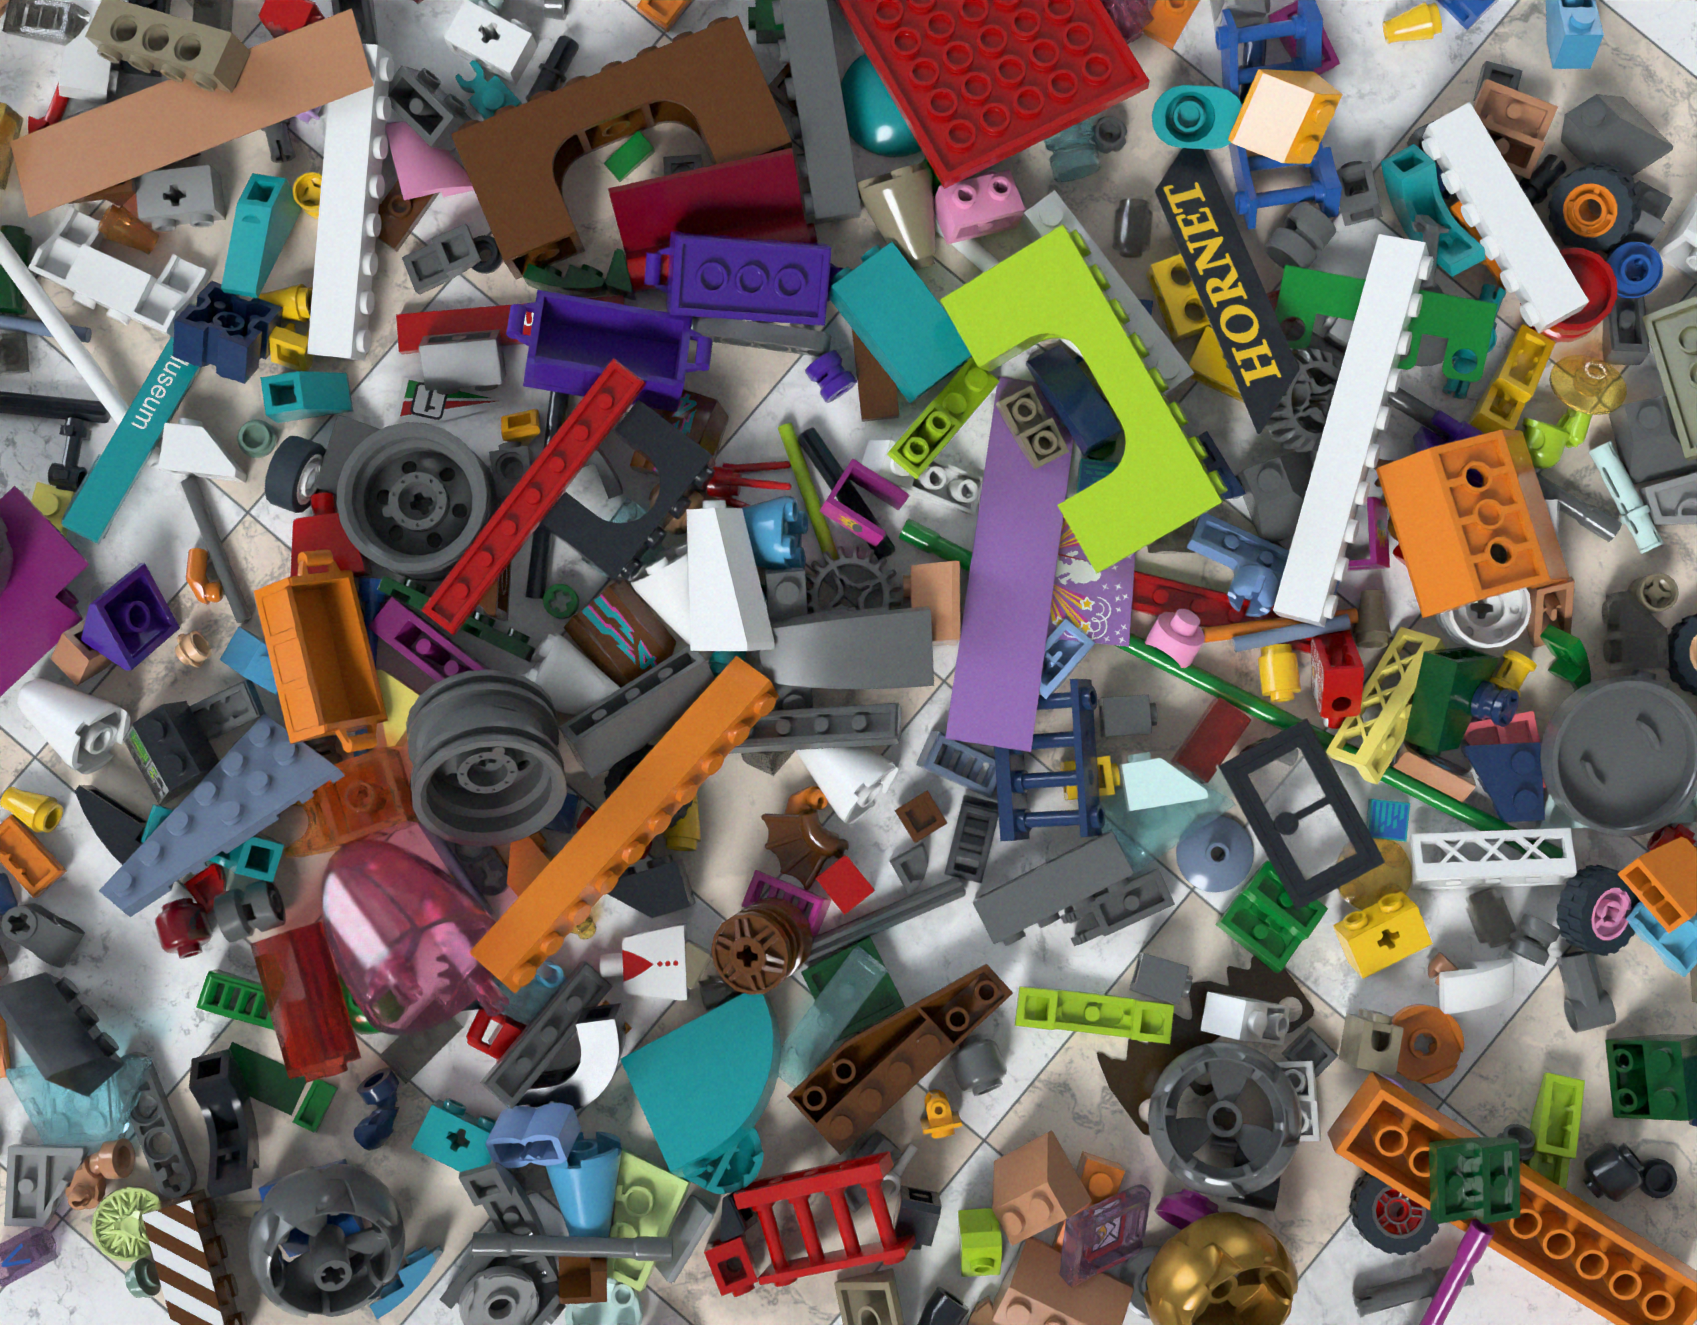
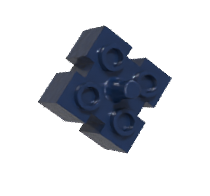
M211 280L197 295V305L189 304L174 321L173 357L201 368L209 364L216 366V373L220 377L245 384L259 368V360L261 358L266 360L270 355L269 335L275 326L281 327L283 307L259 298H252L251 301L240 298V295L224 293L221 289L222 284Z

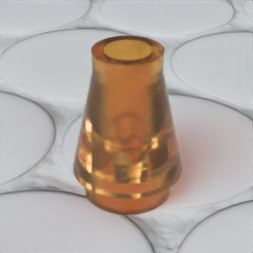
M110 204L97 226V231L104 234V239L140 250L148 255L159 239V234L149 229L123 205L119 208Z

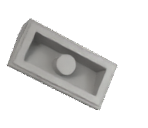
M695 1195L689 1196L668 1237H673L672 1262L657 1261L655 1265L665 1280L671 1284L678 1278L716 1213L715 1207Z

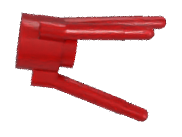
M774 461L748 464L723 463L722 467L714 466L713 469L716 472L707 484V495L718 497L717 500H725L726 506L734 508L751 506L732 498V495H740L741 486L790 490L792 485L786 482L742 478L741 473L788 469L791 467L789 461Z

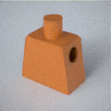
M1680 837L1651 850L1617 873L1668 933L1681 926L1697 913V846L1694 847L1688 839Z

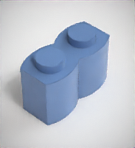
M549 1103L537 1109L528 1106H515L513 1109L507 1108L500 1113L485 1144L493 1163L497 1162L505 1168H519L530 1162L544 1166L557 1165L567 1160L581 1126L573 1106L568 1104Z

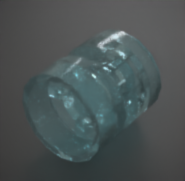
M1090 118L1044 140L1046 150L1053 152L1049 158L1053 179L1056 182L1078 180L1090 176L1101 169L1102 164L1097 146L1089 142L1094 136Z

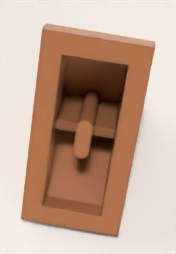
M1572 576L1568 580L1535 589L1527 588L1530 594L1532 611L1526 628L1533 648L1545 645L1540 635L1549 624L1571 634L1575 584Z

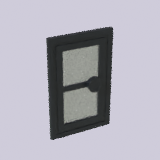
M1307 718L1218 765L1296 910L1385 863L1381 852Z

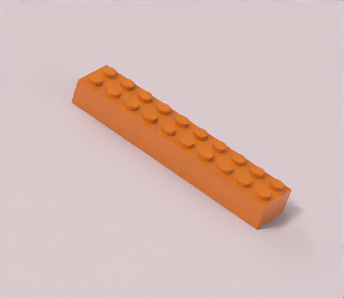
M1371 1071L1327 1132L1335 1153L1430 1210L1429 1142L1480 1137L1374 1071ZM1520 1162V1217L1488 1223L1495 1231L1488 1247L1615 1325H1693L1697 1320V1270ZM1474 1217L1449 1223L1466 1232L1471 1221L1477 1218Z

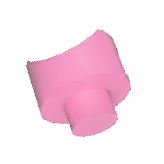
M1178 609L1176 613L1164 612L1158 616L1146 637L1145 644L1164 651L1181 668H1186L1193 662L1205 641V636L1199 627L1200 619L1198 616L1187 609Z

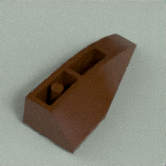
M984 964L845 1041L795 1087L787 1097L838 1154L841 1155L1007 1000L1013 992L987 964Z

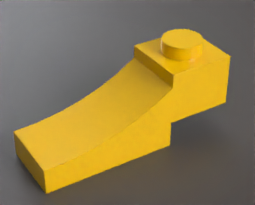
M1522 324L1515 332L1503 359L1482 397L1477 401L1468 423L1484 434L1498 430H1514L1525 404L1536 390L1556 342Z

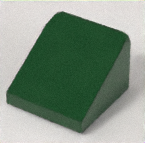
M617 248L614 251L605 279L606 287L610 294L624 295V298L636 301L625 254L622 249Z

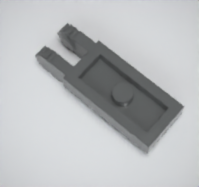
M1154 869L1130 880V884L1112 893L1106 891L1095 896L1093 903L1076 911L1074 909L1068 911L1060 917L1063 923L1066 924L1076 922L1081 917L1093 913L1098 925L1075 933L1071 941L1074 946H1077L1100 935L1104 937L1169 908L1175 905L1160 870Z

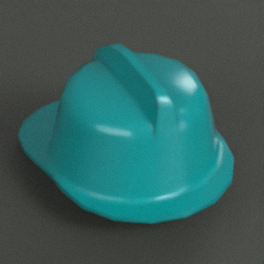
M1176 86L1162 93L1155 102L1151 115L1152 125L1158 138L1170 146L1210 150L1224 148L1231 143L1228 138L1243 105L1239 98L1228 89L1216 86Z

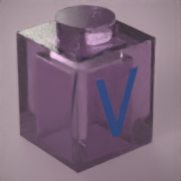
M31 1227L0 1244V1285L2 1288L58 1258L55 1251L57 1247L56 1241L49 1230L44 1229V1227Z

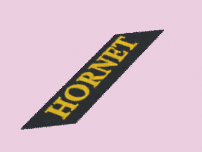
M1182 148L1155 189V194L1255 430L1260 435L1299 372V367L1204 149Z

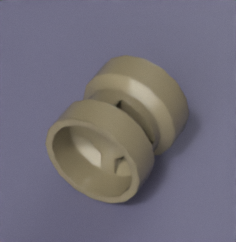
M1654 573L1640 577L1629 585L1626 593L1627 602L1635 612L1643 615L1662 612L1672 608L1677 602L1679 596L1678 586L1674 579L1663 573Z

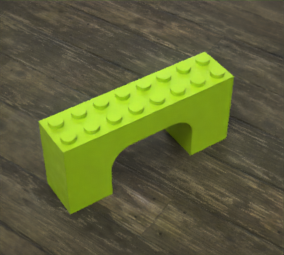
M1062 224L946 295L940 301L977 366L981 369L991 372L1037 343L1047 339L1061 338L1069 340L1081 352L1120 420L1126 439L1123 458L1112 473L1057 505L1097 574L1226 501L1222 494L1227 492L1228 489L1217 470L1209 472L1203 460L1209 456L1197 436L1189 438L1183 427L1189 421L1178 402L1174 401L1170 404L1164 392L1170 388L1160 370L1156 367L1150 369L1144 358L1149 356L1150 353L1141 337L1136 332L1130 335L1125 324L1131 320L1120 301L1116 298L1110 300L1106 290L1111 288V285L1102 269L1096 263L1091 266L1086 257L1092 254L1083 236L1081 233L1079 234L1077 229L1071 232Z

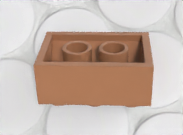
M1031 1236L1025 1239L994 1298L992 1321L1000 1325H1122L1134 1291V1285Z

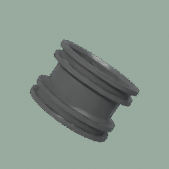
M405 422L395 424L369 435L353 450L345 462L337 485L336 503L339 518L349 540L363 555L378 565L400 576L416 581L437 582L444 580L502 505V502L496 497L492 471L482 459L461 439L449 431L427 423ZM409 461L415 462L416 471L404 474V464ZM443 469H453L455 477L451 481H443L440 477ZM383 490L390 492L388 503L386 504L378 502V495ZM425 498L433 503V505L428 506L430 512L427 514L417 509L423 506L421 500ZM464 504L468 509L467 515L463 518L455 517L453 515L455 505ZM394 526H400L403 529V537L398 541L392 540L390 536V530ZM432 533H438L442 538V543L437 548H432L428 544V536Z
M475 670L449 676L433 684L418 697L409 711L406 722L408 753L413 764L410 774L413 809L419 821L431 833L444 840L461 845L495 846L511 843L530 836L554 819L563 806L567 795L564 761L558 749L559 728L556 710L551 697L541 686L527 677L508 671Z

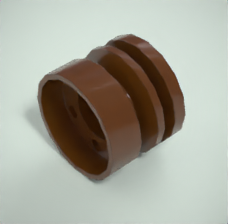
M777 897L760 898L720 925L714 934L711 949L714 966L722 980L736 991L749 995L764 994L777 987L804 965L811 954L813 937L810 924L803 912L790 901Z

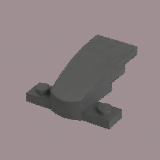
M804 568L764 571L767 613L774 637L775 649L760 650L759 656L764 673L770 679L779 695L773 710L813 708L812 688L892 689L934 686L931 609L928 606L889 610L885 606L855 611L841 608L807 614Z

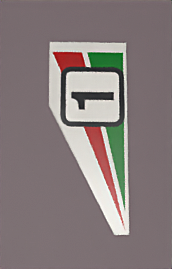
M403 377L394 417L419 423L434 424L503 407L505 399L462 389L453 394L442 395L438 394L437 390L426 391L424 381Z

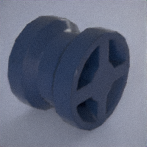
M1484 681L1474 693L1471 702V714L1473 717L1482 720L1490 718L1495 725L1505 727L1516 714L1519 694L1517 691L1509 688L1500 690L1495 683Z

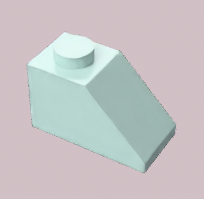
M1150 752L1127 755L1128 763L1119 765L1127 811L1208 798L1206 789L1162 758L1151 759Z

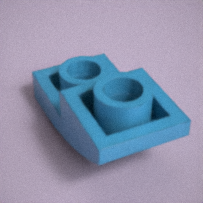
M425 1245L404 1257L407 1263L397 1272L403 1283L401 1284L398 1278L383 1286L379 1296L369 1305L376 1319H379L401 1304L429 1275L443 1253L440 1245L428 1251Z

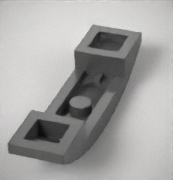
M495 1162L459 1172L458 1178L474 1206L483 1205L498 1232H508L513 1235L547 1236L526 1192L504 1166ZM511 1255L507 1257L508 1266L523 1270L532 1278L535 1286L559 1279L554 1256Z

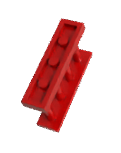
M890 1151L753 1180L747 1187L741 1188L733 1194L737 1210L752 1207L753 1211H757L772 1264L758 1277L760 1285L774 1283L775 1287H783L797 1281V1278L879 1261H883L884 1265H893L906 1259V1255L916 1243L915 1236L896 1237L881 1183L884 1182L883 1178L894 1167ZM860 1184L861 1188L866 1189L880 1236V1242L865 1245L859 1244L844 1193L847 1190V1186ZM824 1192L825 1196H829L844 1249L823 1252L808 1201L811 1194ZM787 1199L789 1204H793L807 1250V1257L787 1259L772 1208L776 1201Z

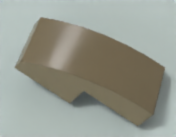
M1032 385L995 404L1013 438L1034 470L1069 452L1053 418L1048 419Z

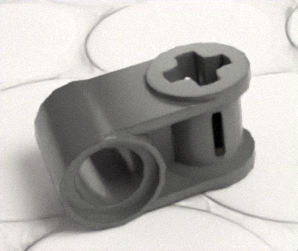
M36 903L9 909L1 921L2 930L9 939L33 952L42 961L58 968L65 967L85 935V932L74 923L58 917ZM24 915L28 916L26 923L30 926L29 929L23 928L25 921L21 917Z

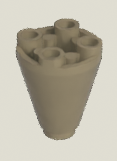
M927 162L909 165L884 175L857 182L859 199L887 245L893 242L914 271L935 264L933 254H936L933 175L931 168L927 166Z

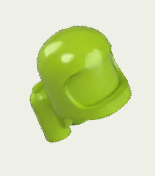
M1567 408L1566 414L1561 416L1556 426L1524 418L1522 425L1525 427L1524 438L1534 468L1547 469L1553 467L1560 461L1565 445L1567 448H1576L1585 441L1593 414Z

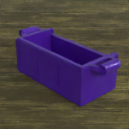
M671 231L669 247L660 249L655 253H646L644 284L653 285L667 293L666 309L670 315L825 326L827 302L830 301L827 296L833 285L830 280L844 268L837 267L830 262L832 247L821 242L802 243L778 241L776 239L763 240L724 235L685 234L679 231ZM662 254L669 255L667 285H660Z
M537 290L536 302L511 305L506 332L509 338L517 339L519 342L529 346L524 387L584 397L614 358L646 383L631 405H635L640 400L650 408L677 412L686 373L710 369L713 345L712 338L702 336L691 329L692 316L670 315L669 312ZM526 312L534 313L530 336L523 335ZM690 340L697 341L695 364L687 363Z

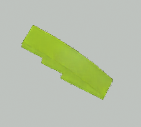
M1546 1072L1543 1075L1529 1128L1535 1136V1143L1532 1151H1535L1531 1159L1523 1160L1522 1163L1566 1190L1570 1159H1576L1585 1080Z

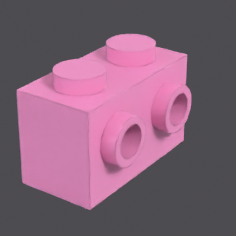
M993 170L986 171L976 178L960 181L946 189L941 185L934 198V212L946 244L1015 229L1026 210L1010 170L997 173Z

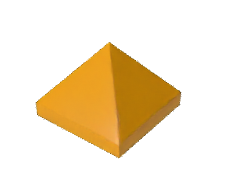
M538 409L501 417L503 441H518L523 446H528L541 432Z

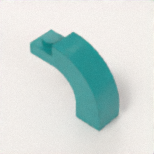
M1412 144L1381 161L1383 178L1390 202L1409 240L1423 242V233L1414 232L1412 222L1415 221L1416 215H1428L1433 220H1436V223L1441 224L1440 226H1445V228L1449 229L1448 233H1439L1436 267L1440 265L1453 277L1486 259L1484 247L1457 223L1448 210L1439 189L1434 160L1415 144Z
M153 804L141 840L142 843L146 841L174 809ZM258 833L226 854L224 851H221L208 861L222 865L236 874L273 883L284 844Z

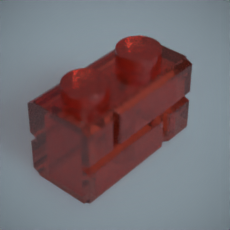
M1221 697L1213 699L1170 762L1201 784L1208 783L1217 771L1216 766L1222 764L1252 719Z

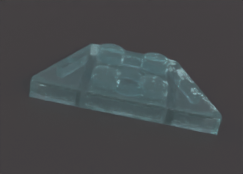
M1186 775L1207 790L1208 798L1127 811L1124 789L1122 787L1115 794L1100 802L1105 810V825L1102 828V834L1111 829L1113 830L1135 874L1236 804L1232 799Z
M152 1057L121 1059L124 1066L89 1097L46 1081L36 1065L12 1067L5 1070L10 1084L44 1145L113 1141L124 1138L131 1121V1111L137 1105L142 1092L138 1089L144 1072L151 1068Z

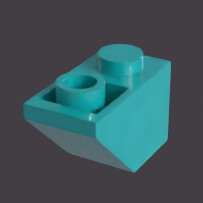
M297 371L260 377L266 416L277 423L353 411L347 373Z

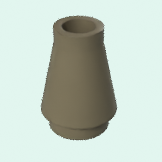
M1365 590L1360 593L1358 623H1355L1352 635L1356 638V645L1358 647L1374 649L1388 646V638L1392 634L1383 591Z

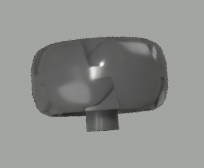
M1214 1042L1197 1046L1184 1052L1165 1068L1151 1094L1148 1125L1156 1153L1162 1163L1176 1178L1190 1188L1204 1194L1218 1197H1237L1263 1189L1286 1170L1299 1146L1302 1112L1293 1084L1285 1072L1273 1060L1258 1050L1242 1044ZM1210 1072L1211 1083L1219 1102L1210 1107L1207 1118L1188 1117L1176 1119L1178 1103L1185 1089L1195 1079ZM1247 1077L1262 1088L1270 1101L1273 1111V1131L1258 1125L1243 1123L1242 1113L1234 1102L1240 1095ZM1222 1107H1225L1228 1113L1234 1112L1237 1118L1236 1122H1231L1234 1127L1225 1131L1222 1125L1216 1126L1213 1119L1214 1116H1219L1216 1111ZM1212 1133L1220 1137H1231L1234 1135L1241 1150L1251 1162L1234 1168H1219L1200 1161L1192 1153L1198 1151Z
M334 1164L323 1169H316L310 1166L280 1180L268 1191L260 1210L255 1211L250 1223L247 1240L251 1272L257 1279L264 1295L283 1311L305 1318L308 1317V1314L325 1315L328 1317L345 1315L375 1300L379 1296L383 1284L393 1280L397 1274L406 1241L399 1205L390 1194L387 1186L372 1173L347 1164ZM339 1213L357 1215L371 1221L372 1227L345 1237L340 1227L327 1224V1214L331 1216L339 1215ZM296 1227L310 1235L308 1240L310 1251L288 1262L283 1259L278 1244L285 1243L289 1238L290 1231ZM347 1248L358 1251V1253L349 1258Z

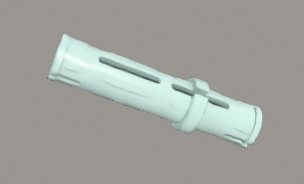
M1612 441L1589 451V455L1596 464L1622 516L1619 519L1622 525L1626 523L1640 554L1664 544L1648 514L1651 511L1648 504L1644 506L1623 463L1617 455Z

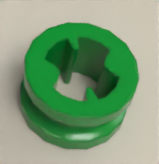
M554 584L544 593V608L554 618L568 619L577 612L580 604L579 596L568 585ZM563 591L564 596L568 594L571 596V601L566 603L567 610L564 612H560L558 607L553 609L551 602L557 600L556 593Z

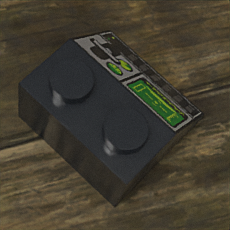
M187 701L160 705L132 723L123 738L124 743L160 806L165 805L200 783L220 761Z

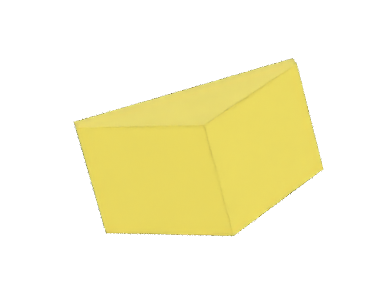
M382 669L376 670L388 721L383 722L387 747H403L407 742L406 722L409 711L422 693L391 672Z

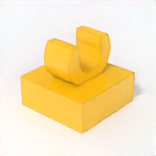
M289 323L285 329L275 326L269 335L271 362L297 371H309L313 364V355L307 354L309 330L304 336L296 333L294 323Z

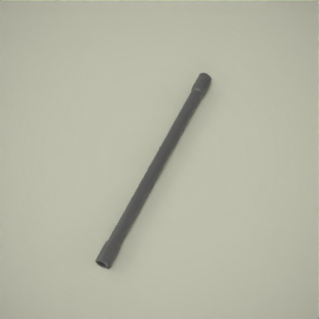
M1295 321L1285 335L1286 340H1299L1304 335L1305 326ZM1312 331L1311 341L1307 348L1313 347L1320 351L1332 353V359H1337L1343 363L1345 353L1330 345L1323 337ZM1398 387L1396 393L1390 392L1388 404L1447 440L1450 435L1431 423L1437 410ZM1536 472L1545 500H1558L1561 511L1607 542H1610L1616 536L1622 526L1620 521L1594 505L1585 503Z

